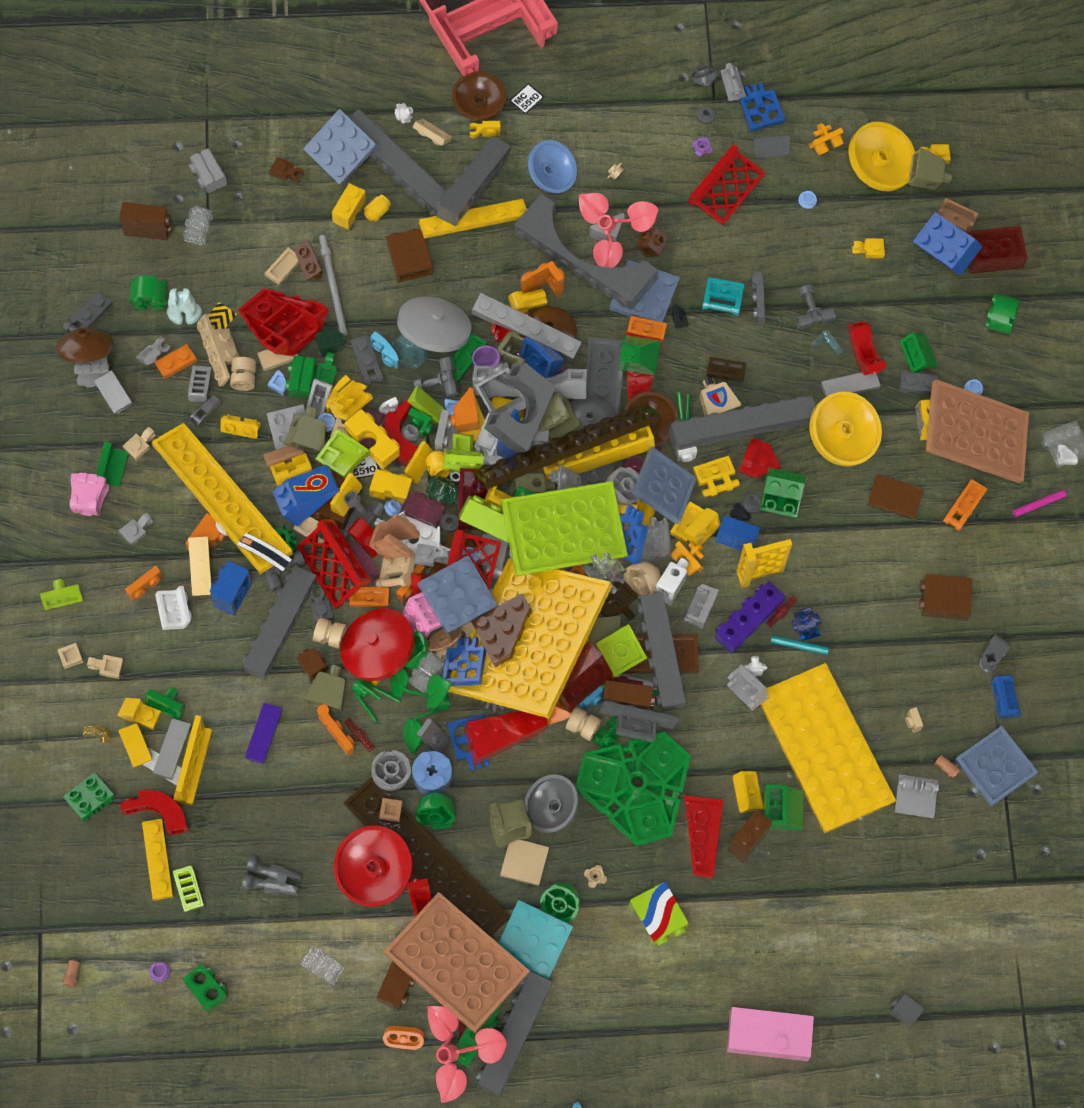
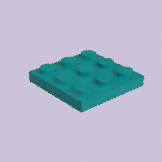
M518 900L498 944L528 970L549 980L574 926Z

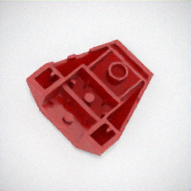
M266 288L262 289L238 309L239 314L263 347L275 354L294 356L320 334L329 311L328 307L316 300H302L300 296L296 295L294 297L285 296L283 292Z

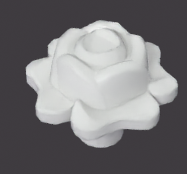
M405 103L397 104L395 109L396 119L401 121L402 124L410 123L411 114L413 113L412 107H406Z
M752 656L751 663L744 666L755 677L761 676L763 671L767 669L766 664L759 662V656Z

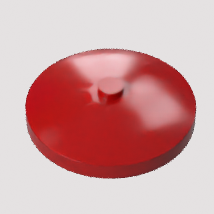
M381 608L366 612L348 627L340 645L342 663L354 677L363 681L374 682L393 676L405 666L413 653L415 646L413 627L406 617L396 610Z
M366 826L353 831L342 841L334 858V876L338 887L347 898L363 906L379 907L395 901L407 889V883H410L413 875L414 862L408 844L398 833L382 826Z

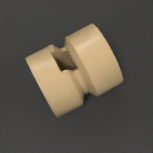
M248 357L234 358L232 360L231 371L233 373L231 374L230 386L240 391L254 389L256 361Z
M320 617L314 630L313 642L320 644L328 642L329 646L340 649L347 625L338 622L332 624L331 620Z
M577 706L571 714L565 729L573 733L580 732L582 738L591 741L602 719L592 714L587 716V711Z

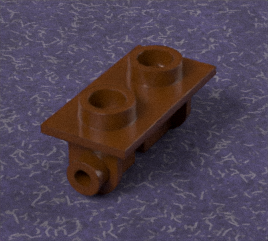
M309 240L293 250L306 280L308 281L312 277L317 280L322 277V270Z

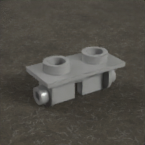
M732 63L726 64V68L720 70L728 100L734 101L746 97L737 67Z

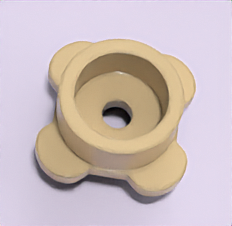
M622 163L618 166L614 164L608 170L610 173L607 177L608 179L611 177L615 180L624 170L620 166Z
M600 865L584 871V876L587 877L590 888H595L600 883L605 884L607 881V877L604 876L603 868Z

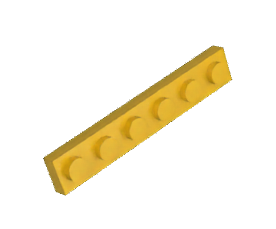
M519 199L469 209L456 226L437 216L420 219L419 225L425 239L518 220L527 208L524 200Z

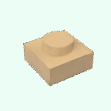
M76 643L58 649L64 669L83 663Z
M917 707L910 709L906 715L907 717H905L908 728L912 729L913 733L919 732L923 727Z

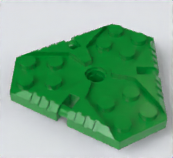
M665 731L657 733L654 742L634 739L628 741V745L621 746L620 743L593 750L583 755L576 788L578 793L593 805L599 813L605 814L609 818L608 821L634 846L638 847L672 837L681 800L679 795L683 791L691 756ZM630 752L631 757L625 759L624 754ZM640 780L643 785L636 787L632 784V781ZM665 791L672 792L671 797L665 796ZM613 805L618 808L615 813L610 809Z

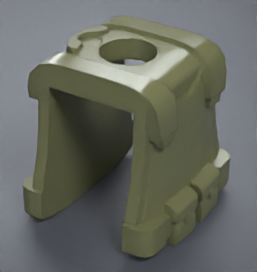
M509 332L497 349L500 355V363L504 364L507 362L510 368L512 364L525 362L527 364L525 359L511 354L514 349L519 351L522 349L524 338L520 337L518 333Z
M560 392L553 394V398L546 408V414L539 424L541 432L550 429V439L563 437L566 433L576 431L582 427L580 420L573 412L572 404Z
M517 800L512 803L493 802L489 804L490 829L498 848H503L513 841L527 839L531 836L532 824L523 800Z

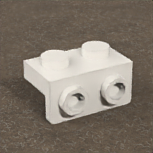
M179 586L176 590L157 591L155 596L162 630L184 629L192 618L191 611L188 610V595L184 591V586Z

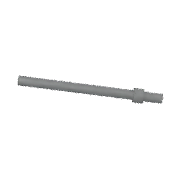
M326 235L319 236L320 254L325 263L340 335L345 337L348 335L331 261L332 252L331 248L328 247Z

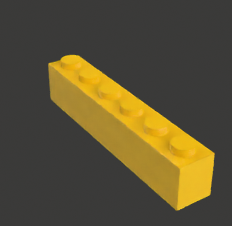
M647 426L541 469L545 480H550V472L559 470V465L580 474L646 452L652 447L655 448L654 437L650 427Z

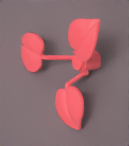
M599 193L579 195V206L584 219L591 224L598 223V226L605 230V234L609 241H599L593 249L594 260L601 267H616L622 259L623 247L619 242H612V237L609 233L615 229L617 222H631L634 230L645 232L654 225L659 212L658 207L654 204L641 201L633 203L628 208L627 214L630 217L629 219H614L605 214L609 210V202L604 195Z
M428 1006V1020L433 1035L440 1041H446L436 1053L438 1061L445 1064L438 1069L436 1074L437 1088L440 1093L441 1102L444 1103L458 1098L467 1086L466 1073L463 1070L457 1069V1065L452 1063L458 1059L459 1054L479 1049L478 1054L482 1061L495 1063L502 1058L507 1047V1040L498 1030L486 1028L476 1034L477 1046L458 1050L456 1046L449 1045V1043L454 1038L452 1032H455L459 1027V1019L444 1006Z

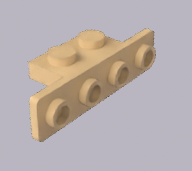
M203 314L197 322V329L203 340V346L207 351L215 379L219 387H223L230 379L226 365H232V360L239 357L230 330L213 329L208 315Z

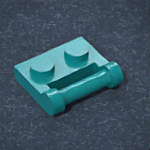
M708 277L702 309L729 312L739 316L744 284ZM710 298L731 301L735 302V306L710 302L709 300Z

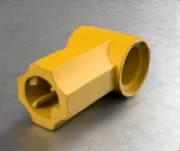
M543 289L527 293L517 291L508 296L511 308L523 314L527 313L529 309L547 305V298Z

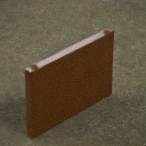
M876 474L867 505L915 520L924 488Z

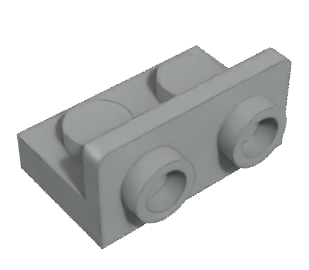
M448 410L441 411L435 439V451L453 450V434L456 433V427L451 425Z

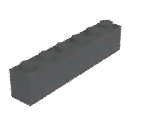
M493 136L488 142L485 141L481 151L474 155L471 164H467L463 174L456 178L453 187H449L445 197L439 199L436 205L438 209L437 217L456 226L508 160L511 145Z
M297 566L294 567L293 571L290 570L288 572L284 588L281 587L279 589L276 603L272 604L269 608V617L261 623L259 636L254 637L250 653H246L242 660L244 672L266 681L310 596V591L313 590L317 583L315 574Z
M657 593L640 596L639 603H637L638 615H642L643 621H640L642 633L646 634L644 646L645 650L649 651L650 654L648 666L649 669H653L654 676H651L652 686L657 688L658 695L655 696L657 707L660 706L661 712L685 708L686 701L664 594Z
M531 971L528 977L519 985L522 987L519 995L515 994L511 1005L514 1006L511 1013L507 1012L502 1023L505 1026L501 1033L507 1040V1047L502 1058L495 1063H487L485 1069L481 1068L476 1077V1080H479L478 1087L499 1097L552 986V981Z

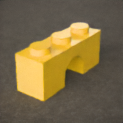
M361 409L344 423L345 431L357 442L364 438H372L376 441V444L369 449L370 457L383 470L400 456V446L396 440L390 439L387 436V432L382 426L378 427L375 424V420L370 413H365Z

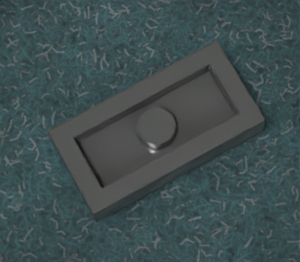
M901 371L899 391L931 395L932 382L936 379L938 380V375Z

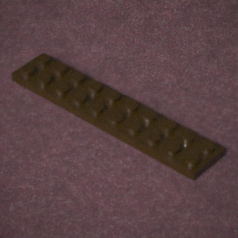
M638 404L634 409L621 411L614 417L603 418L596 424L585 425L583 429L570 431L563 437L552 438L543 445H534L527 452L515 453L514 456L499 459L492 465L481 466L479 470L474 471V475L488 490L662 421L660 413L648 404Z
M371 777L343 805L365 827L382 826L398 833L406 841L412 852L414 862L413 876L416 879L427 878L430 894L433 897L438 892L492 937L511 916L403 807L399 822L381 820L379 816L382 799H395L386 790L379 788Z

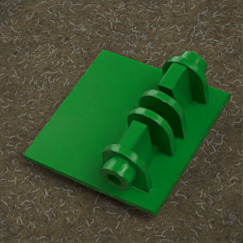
M94 772L65 794L63 798L77 813L82 822L95 815L93 811L99 813L97 811L98 807L103 810L101 805L105 807L110 802L112 803V799L115 796Z

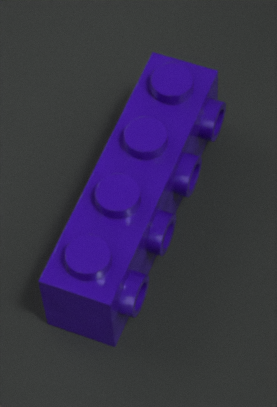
M770 581L765 585L761 584L755 590L756 594L752 598L748 597L742 603L743 607L739 611H733L729 616L730 620L726 624L721 623L715 630L717 632L715 640L731 654L784 603L786 596Z

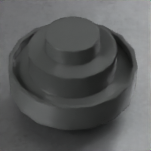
M709 65L698 67L691 75L693 83L703 87L711 85L718 76L716 67Z

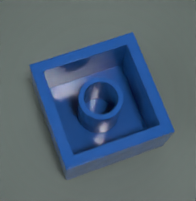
M228 561L226 566L221 567L218 574L219 579L212 584L209 592L211 593V599L215 608L235 616L252 585L248 569Z

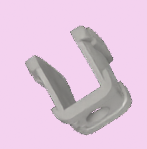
M108 356L92 362L76 363L74 366V374H79L77 378L79 386L97 387L94 381L109 372Z

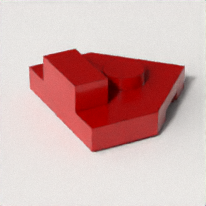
M752 438L739 473L757 479L767 474L769 467L780 470L781 466L771 445Z

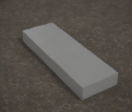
M862 373L822 381L821 386L825 397L830 394L842 391L858 394L879 389L880 383L877 374L863 375Z
M172 718L155 764L153 775L170 780L173 779L191 729L190 723Z

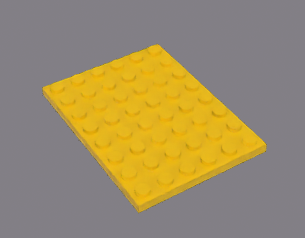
M508 558L491 595L497 605L500 606L523 593L532 610L530 617H527L524 624L525 629L521 639L517 641L514 648L513 658L495 667L486 651L481 685L450 686L448 692L550 718L612 588L611 582L558 569L516 576L513 560ZM474 628L470 635L471 644L473 637H478V647H484ZM474 654L469 656L470 661H478L479 659ZM463 663L460 668L465 669L467 664ZM477 669L469 670L466 678H473L476 675ZM453 670L450 677L452 679L457 678L458 671Z

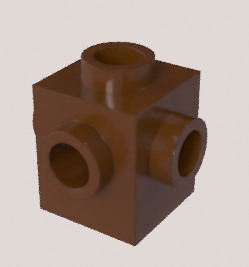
M652 227L645 232H641L636 248L646 257L660 256L668 237L659 228Z

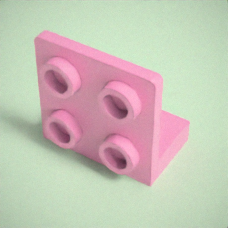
M422 592L408 599L402 615L411 623L414 632L419 631L428 638L431 631L442 627Z

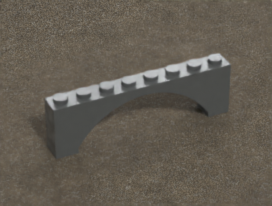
M540 194L514 224L516 236L520 240L529 242L534 249L544 252L549 259L558 261L563 268L573 271L578 278L587 280L592 287L602 290L607 297L616 299L622 307H628L632 310L658 279V269L644 260L639 264L610 268L592 265L575 257L564 247L555 231L553 222L554 214L556 213V203Z

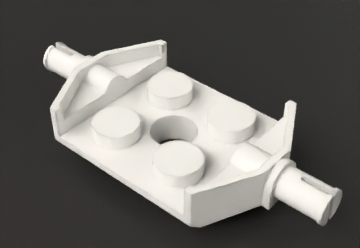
M405 512L399 514L401 518L405 517L409 520V523H413L420 532L419 541L415 544H411L409 542L410 539L400 540L415 555L418 544L437 546L438 551L448 550V556L450 555L451 549L441 544L440 527L434 528L405 515ZM377 518L374 525L377 526L379 523L385 521Z

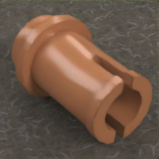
M943 755L934 764L947 773L949 778L952 777L953 779L961 770L958 768V764L954 765Z
M68 961L65 978H62L63 986L74 988L75 984H78L77 976L81 965L80 962Z

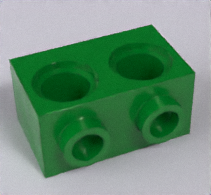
M200 964L183 977L182 980L209 1014L228 999L225 994L228 990L221 982L217 984L213 979L216 975L209 966L205 968L203 964ZM203 975L206 977L204 983H195L198 976ZM211 991L218 992V997L214 1000L207 998Z

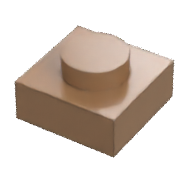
M383 798L379 818L381 820L399 822L403 802Z

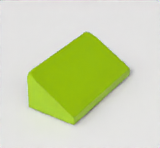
M416 386L407 402L418 411L432 417L433 424L439 423L441 411L444 408L420 387Z

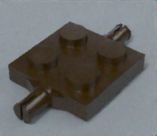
M592 568L590 571L588 570L586 574L589 577L609 581L612 584V588L600 611L604 617H612L623 613L631 621L636 615L629 609V606L638 598L637 593L613 568L601 576H596Z

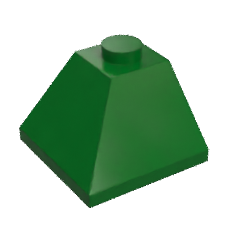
M624 335L618 370L655 375L661 340Z

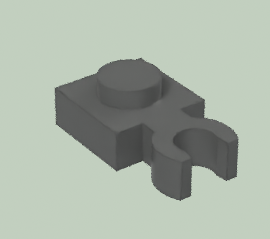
M323 588L320 589L321 595L318 597L314 596L313 591H310V598L315 602L310 604L314 624H317L320 617L333 620L329 600L323 601L325 598Z

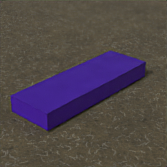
M263 703L245 759L261 764L265 763L283 711L282 708Z

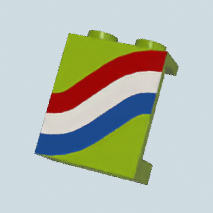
M666 882L638 895L629 902L632 911H636L650 936L652 946L656 944L661 946L669 941V937L673 935L678 937L686 932L689 923Z

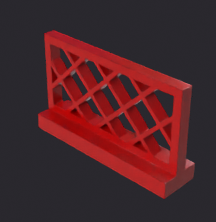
M734 144L708 173L687 201L692 206L694 204L722 226L765 175V172L738 151L739 148ZM736 158L741 160L744 167L735 168L734 160ZM744 171L745 179L737 180L736 172ZM748 171H755L759 176L757 179H749ZM725 172H732L733 180L724 181L723 174ZM746 183L747 191L739 192L737 184ZM725 184H734L735 192L726 193ZM722 185L723 193H714L713 186ZM727 196H736L737 203L728 205ZM711 197L712 206L704 205L701 200ZM714 197H724L725 205H716ZM716 209L726 210L724 219L717 215Z
M323 519L317 523L318 527L297 546V549L301 552L312 573L316 575L318 583L323 588L333 607L339 609L362 586H367L372 580L333 519ZM320 532L324 535V543L318 542V534ZM308 544H312L311 555L304 548ZM317 545L323 546L322 557L316 556ZM328 547H331L334 551L333 559L327 558ZM316 559L322 560L321 570H318L316 567ZM327 561L333 562L332 572L326 571ZM338 563H341L344 567L343 574L337 573ZM326 574L332 575L331 586L325 582ZM337 576L343 577L342 588L336 587ZM348 578L355 585L352 589H347ZM335 590L341 591V599L339 601L335 598Z
M456 529L447 567L469 556L488 590H490L501 542L466 534L464 531ZM466 539L475 541L478 547L468 551L465 547ZM488 544L496 546L495 552L489 556L483 550V547ZM480 550L485 558L476 563L471 554ZM487 561L491 569L483 574L478 566Z

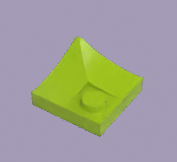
M337 429L315 460L323 466L328 465L331 471L346 479L348 474L370 455V451Z

